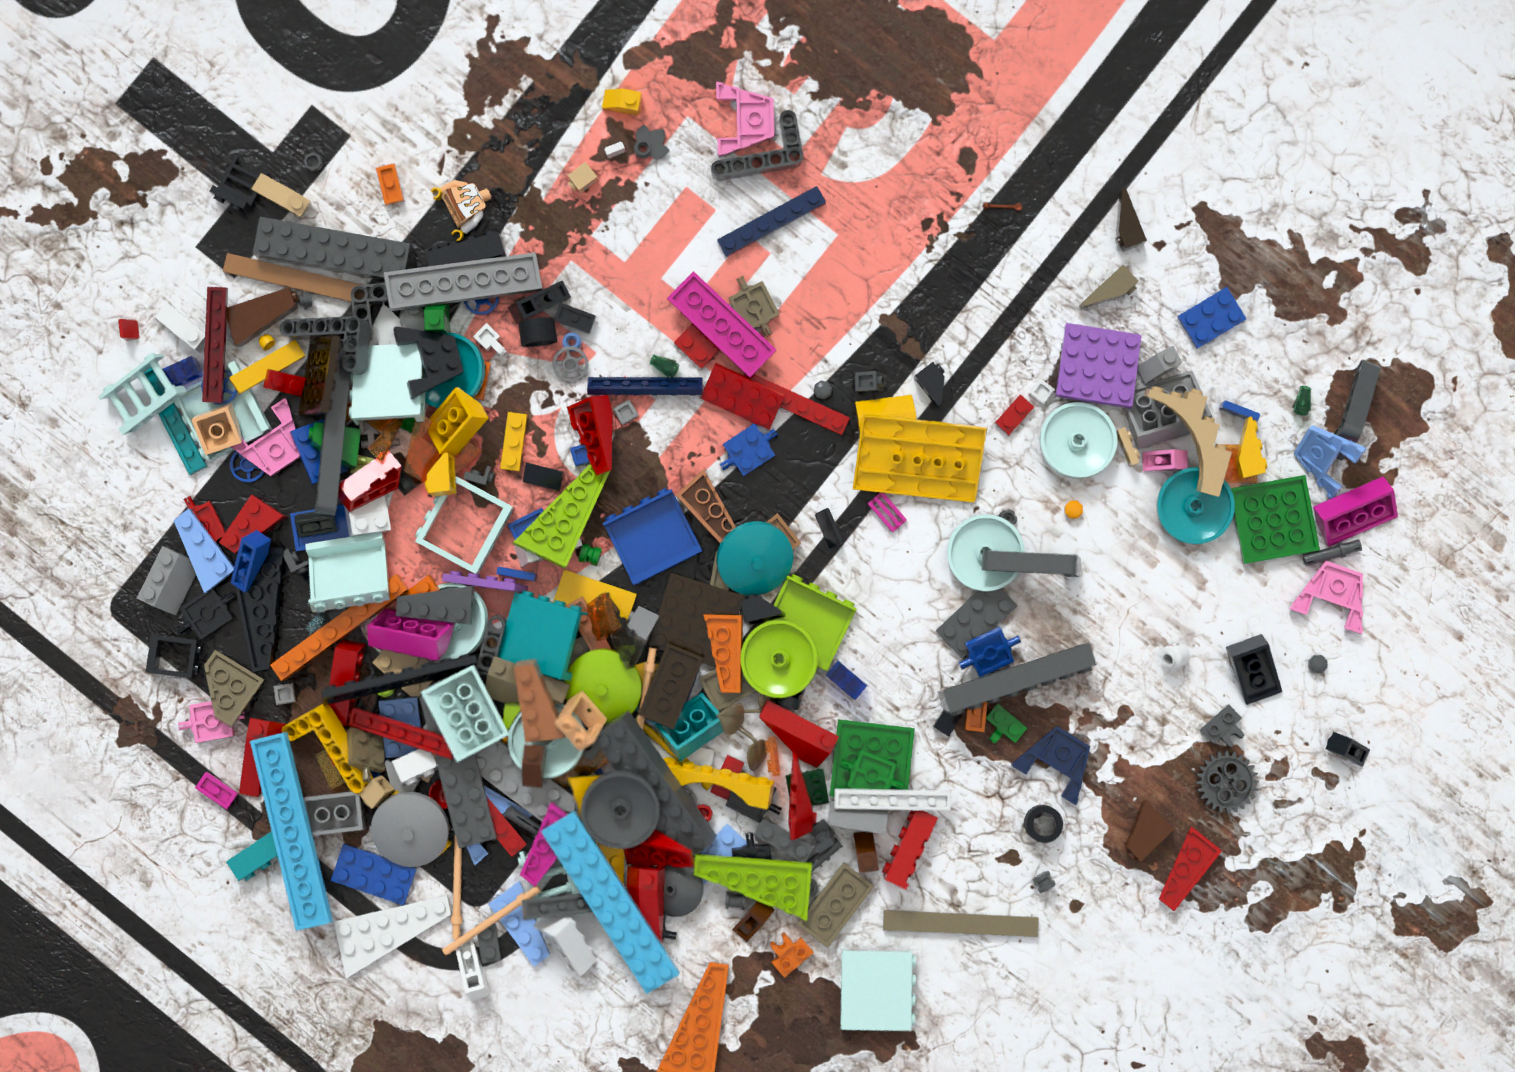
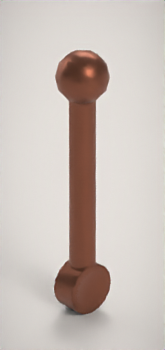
M985 202L982 205L985 210L989 208H1004L1020 211L1022 209L1020 203L1015 205H998Z

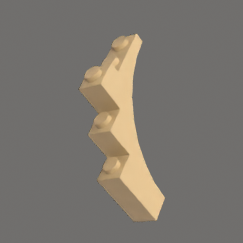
M1152 386V389H1146L1144 396L1156 400L1171 409L1182 420L1192 436L1199 459V478L1196 491L1219 497L1232 452L1226 450L1227 446L1216 444L1214 447L1220 424L1214 423L1215 419L1206 416L1202 420L1208 397L1202 395L1203 391L1191 389V392L1185 391L1183 398H1181V393L1173 391L1170 394L1163 393L1164 389Z

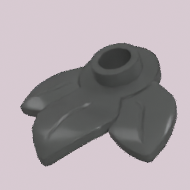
M642 125L636 132L635 155L641 159L648 157L659 159L667 155L669 148L662 145L665 139V130L656 129L649 131L646 125ZM646 147L647 151L641 152L640 148Z

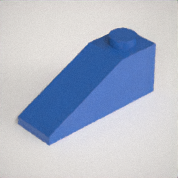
M258 530L241 538L232 574L231 584L244 593L248 592L268 555L271 539Z

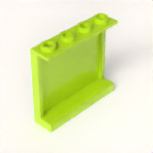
M794 574L791 577L787 576L774 603V606L785 612L786 617L773 620L790 621L804 628L816 644L818 667L828 671L857 610L854 607L855 603L846 599L842 602L836 599L838 595L830 591L823 593L819 591V586L811 582L807 585L802 582L803 579Z

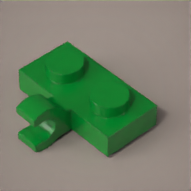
M998 703L986 716V720L996 727L995 731L988 738L993 743H996L1002 734L1016 743L1027 729L1026 726Z

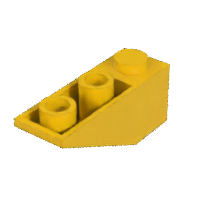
M1252 416L1245 419L1235 459L1240 479L1266 473L1265 469H1267L1265 457L1262 458L1261 454L1263 449L1262 442L1256 435L1258 431L1257 423L1252 419Z

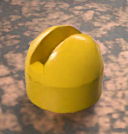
M264 334L259 338V345L264 351L271 349L276 343V340L269 334Z

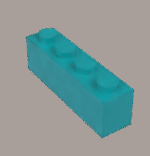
M272 831L226 861L238 881L243 879L248 881L255 876L254 872L259 868L264 870L272 865L271 860L274 858L278 859Z

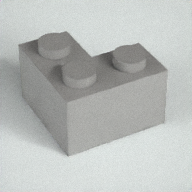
M638 606L635 612L631 611L627 619L629 624L625 623L620 632L623 636H619L615 644L618 647L617 651L627 656L635 665L645 648L659 615Z

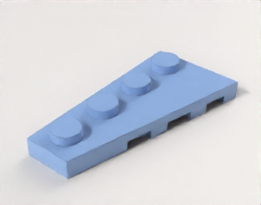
M187 509L174 520V523L204 593H207L232 574L234 566L191 509Z
M726 824L717 834L712 845L703 849L700 854L732 857L731 848L746 845V840L730 825ZM702 878L704 885L708 881Z
M518 881L488 904L494 913L516 900L517 896L524 892L521 881ZM519 906L500 919L533 966H536L550 955L541 931L533 927L536 919L523 920L522 906Z

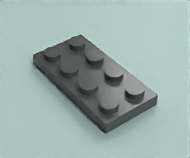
M1002 589L988 592L977 591L935 631L962 659L968 654L965 642L993 630L1018 605Z

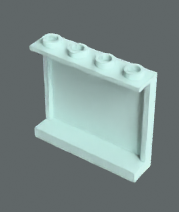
M416 343L397 346V344L369 346L366 372L362 375L350 373L353 389H350L352 407L349 408V416L356 425H359V420L414 417L417 422L425 421V392L414 399H410L407 387L408 380L425 378Z
M236 361L227 364L228 367L225 368V370L233 375L242 370ZM225 373L224 379L229 376L227 373ZM201 380L186 388L187 393L174 402L178 409L181 408L183 412L182 419L184 423L189 425L192 430L190 432L191 437L195 442L199 443L201 447L199 452L202 458L211 462L234 451V449L228 447L205 455L191 420L194 416L232 403L239 421L241 436L246 444L272 431L252 389L240 395L237 392V395L231 402L218 405L202 402ZM229 380L227 382L228 389L234 392L235 388ZM225 392L223 401L228 400L233 394Z
M382 532L305 544L309 557L311 600H308L312 612H324L331 609H343L349 606H362L368 603H381L390 600L386 542Z
M842 949L841 1030L911 1031V1025L915 1026V1014H911L912 1006H915V994H912V986H915L916 982L915 975L912 974V967L916 966V955H912L911 950L862 951Z

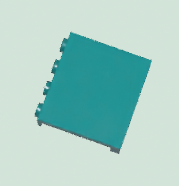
M529 591L515 592L498 658L512 663L536 659L542 674L571 681L573 673L568 672L567 669L581 616H588V613L582 611L580 606L571 604L570 607L565 606L566 602L555 600L554 603L550 602V598L539 595L538 598L533 597L534 593Z

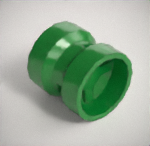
M583 543L578 561L582 563L589 562L593 566H598L602 548H592L590 545Z

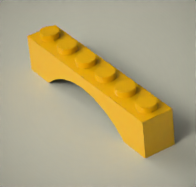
M671 757L663 758L681 786L698 782L713 783L733 791L749 806L768 809L772 803L775 781L769 780L767 777H753L748 773L738 774L733 773L729 769L719 770L714 769L710 765L700 766L690 761L680 762Z

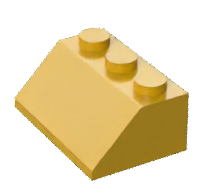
M455 387L424 426L439 454L449 453L457 456L489 418L478 401L460 388Z
M912 395L855 402L859 436L864 414L917 419Z

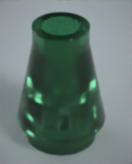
M654 354L650 360V365L667 377H674L679 369V363L674 359Z
M1300 386L1292 406L1295 414L1306 416L1311 411L1310 387Z

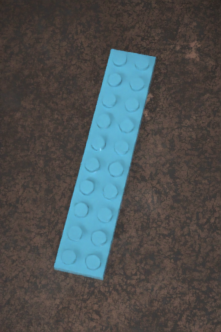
M284 732L250 741L295 930L329 924L333 922L288 733Z
M576 811L570 812L544 828L541 833L645 993L648 994L678 976L680 971L595 840L585 829Z

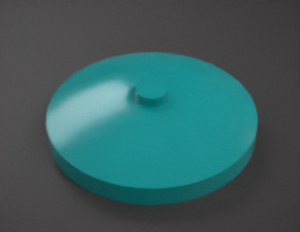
M442 333L455 336L464 372L462 375L426 392L425 403L430 406L439 408L455 387L460 388L474 398L483 384L485 363L482 353L471 340L462 335Z
M1199 467L1186 468L1171 475L1162 485L1156 503L1157 515L1165 531L1176 540L1187 544H1203L1221 536L1229 527L1235 510L1234 496L1225 480L1223 481L1219 497L1196 491Z
M761 521L744 523L731 530L722 540L716 558L718 572L724 583L735 592L744 595L768 593L777 588L790 573L793 564L791 543L784 532L775 525Z

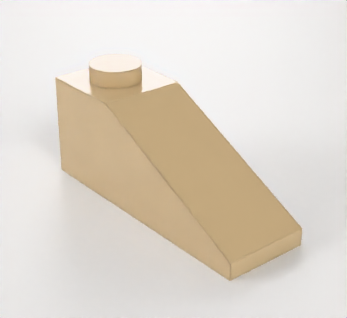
M262 173L251 189L300 219L303 218L311 205L309 199Z

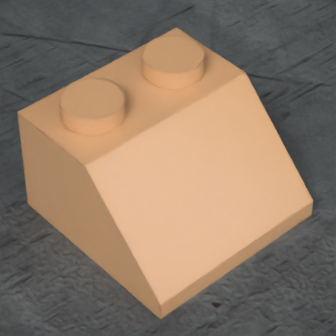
M232 403L201 413L191 419L205 455L242 443L239 421Z

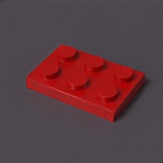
M693 324L674 342L700 369H703L720 351Z

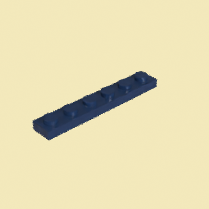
M818 186L722 236L717 239V242L725 257H728L825 205L826 201Z
M588 377L587 395H702L703 377Z

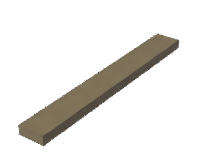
M884 910L883 930L1038 937L1039 917Z

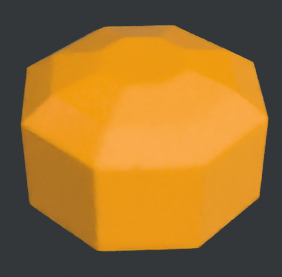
M1069 501L1064 506V514L1069 519H1077L1083 513V505L1078 501Z

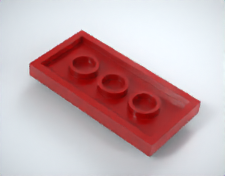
M715 363L700 398L770 430L785 394Z

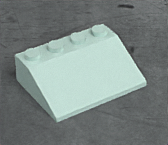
M474 665L421 692L456 762L509 735Z

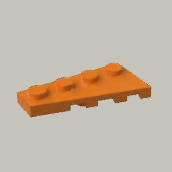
M704 614L720 690L725 693H741L742 668L740 659L743 615Z

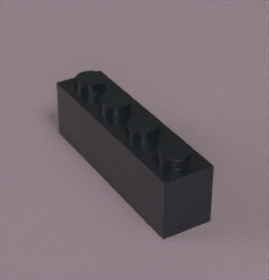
M495 230L485 232L484 236L477 237L474 235L467 237L466 241L460 243L458 241L449 242L446 247L440 248V246L430 248L428 252H425L429 266L507 256L499 231L495 232Z

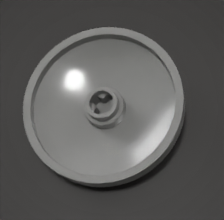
M401 792L388 797L377 808L371 823L372 839L379 852L391 862L406 867L422 866L435 860L444 850L449 838V822L442 807L432 798L417 792Z

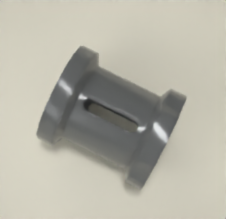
M726 891L725 909L737 907L745 910L744 894H730L729 891Z

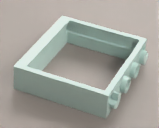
M456 476L457 484L503 508L474 563L470 565L424 540L448 495L435 497L433 501L435 506L432 511L429 510L427 512L423 528L419 527L415 534L417 538L415 542L474 574H479L511 516L514 507Z

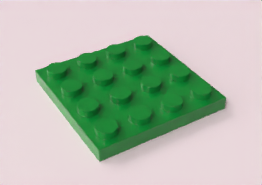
M1306 475L1231 488L1235 501L1234 519L1243 564L1320 550Z
M838 719L836 735L839 738L834 749L829 796L834 797L835 788L852 789L847 787L850 771L840 767V765H846L841 763L842 760L854 763L858 758L860 750L896 763L894 780L904 783V786H900L902 790H908L915 728Z

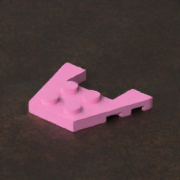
M716 82L717 101H737V138H717L718 157L774 138V98Z
M286 398L271 407L281 421V425L249 446L243 438L242 443L231 446L232 449L270 477L300 458L290 435V431L295 430V425Z
M1324 561L1291 604L1289 610L1307 615L1312 599L1316 597L1350 609L1344 629L1362 634L1363 573Z

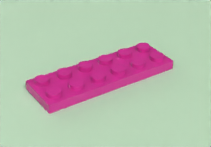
M694 271L667 298L674 307L749 378L776 352V349Z

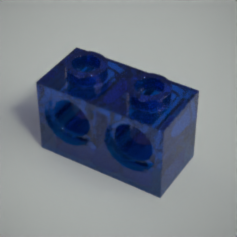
M193 356L162 369L170 383L175 386H183L203 377V371L199 362Z
M839 661L825 674L853 700H856L867 687L862 680Z

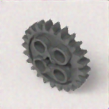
M1224 750L1223 756L1220 752H1216V758L1213 755H1209L1211 761L1203 760L1206 766H1199L1198 768L1202 770V773H1196L1200 780L1195 781V783L1201 786L1196 791L1203 793L1199 798H1206L1205 805L1212 803V810L1218 806V812L1222 813L1224 808L1228 814H1230L1231 808L1234 812H1238V806L1241 809H1245L1243 803L1251 804L1248 798H1255L1256 796L1252 791H1258L1254 784L1259 783V781L1253 778L1258 773L1251 771L1255 766L1247 765L1250 761L1249 759L1242 761V754L1236 758L1235 751H1232L1230 756L1226 750ZM1232 763L1234 765V771L1233 773L1228 774L1226 772V766ZM1218 767L1221 768L1224 777L1231 780L1229 785L1237 794L1236 797L1233 796L1230 787L1223 784L1225 779L1217 770ZM1213 773L1218 776V781L1215 784H1212L1209 780L1210 775ZM1242 780L1244 788L1239 791L1236 788V783ZM1226 790L1228 797L1222 801L1220 799V792Z

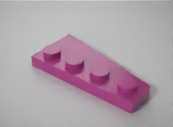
M553 802L548 807V811L520 873V876L534 887L558 858L541 833L544 828L567 815L565 811Z

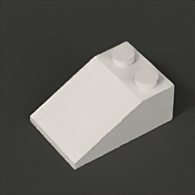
M384 496L351 512L345 507L349 537L377 532L386 533L391 530Z

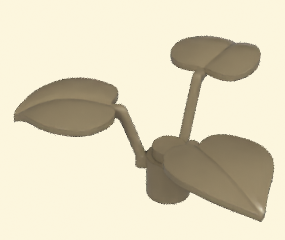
M761 693L758 699L759 709H744L741 704L736 703L724 708L717 715L727 735H733L739 730L753 741V744L749 746L747 751V762L751 771L757 770L765 760L768 751L767 742L763 739L757 741L755 737L741 728L740 725L744 722V713H761L767 700L775 703L776 698Z

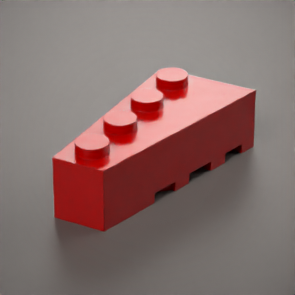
M343 639L335 647L329 686L336 685V687L343 686L347 681H360V670L366 643ZM357 698L329 705L342 726H346L349 723L353 703L356 702Z

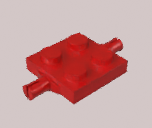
M191 496L184 498L183 500L188 509L194 512L215 542L222 539L226 530L212 502L208 501L202 505L195 506Z

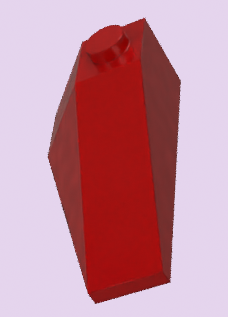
M627 866L626 886L628 893L662 944L665 868Z

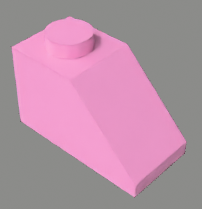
M1171 449L1142 452L1143 471H1178L1188 468L1187 450Z

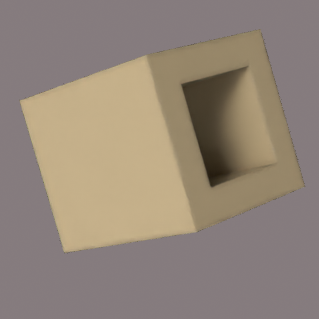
M586 162L567 175L570 180L568 185L574 192L577 190L580 194L598 181L596 174Z
M383 776L372 779L359 796L367 806L373 809L380 806L395 789Z

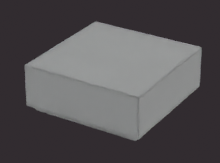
M629 399L613 408L622 425L639 417Z
M294 683L273 686L276 705L296 702Z

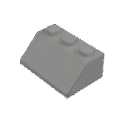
M162 546L137 599L177 616L196 578L190 558L173 549Z
M830 800L828 825L886 834L888 810L834 809V800Z

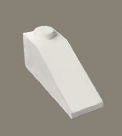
M166 302L155 318L193 349L201 352L205 347V332Z
M472 938L457 948L456 954L465 994L471 1001L490 996L475 941Z

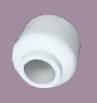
M1172 643L1161 651V661L1168 669H1178L1189 661V650L1182 643Z

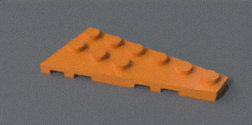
M709 962L656 1072H715L729 964Z

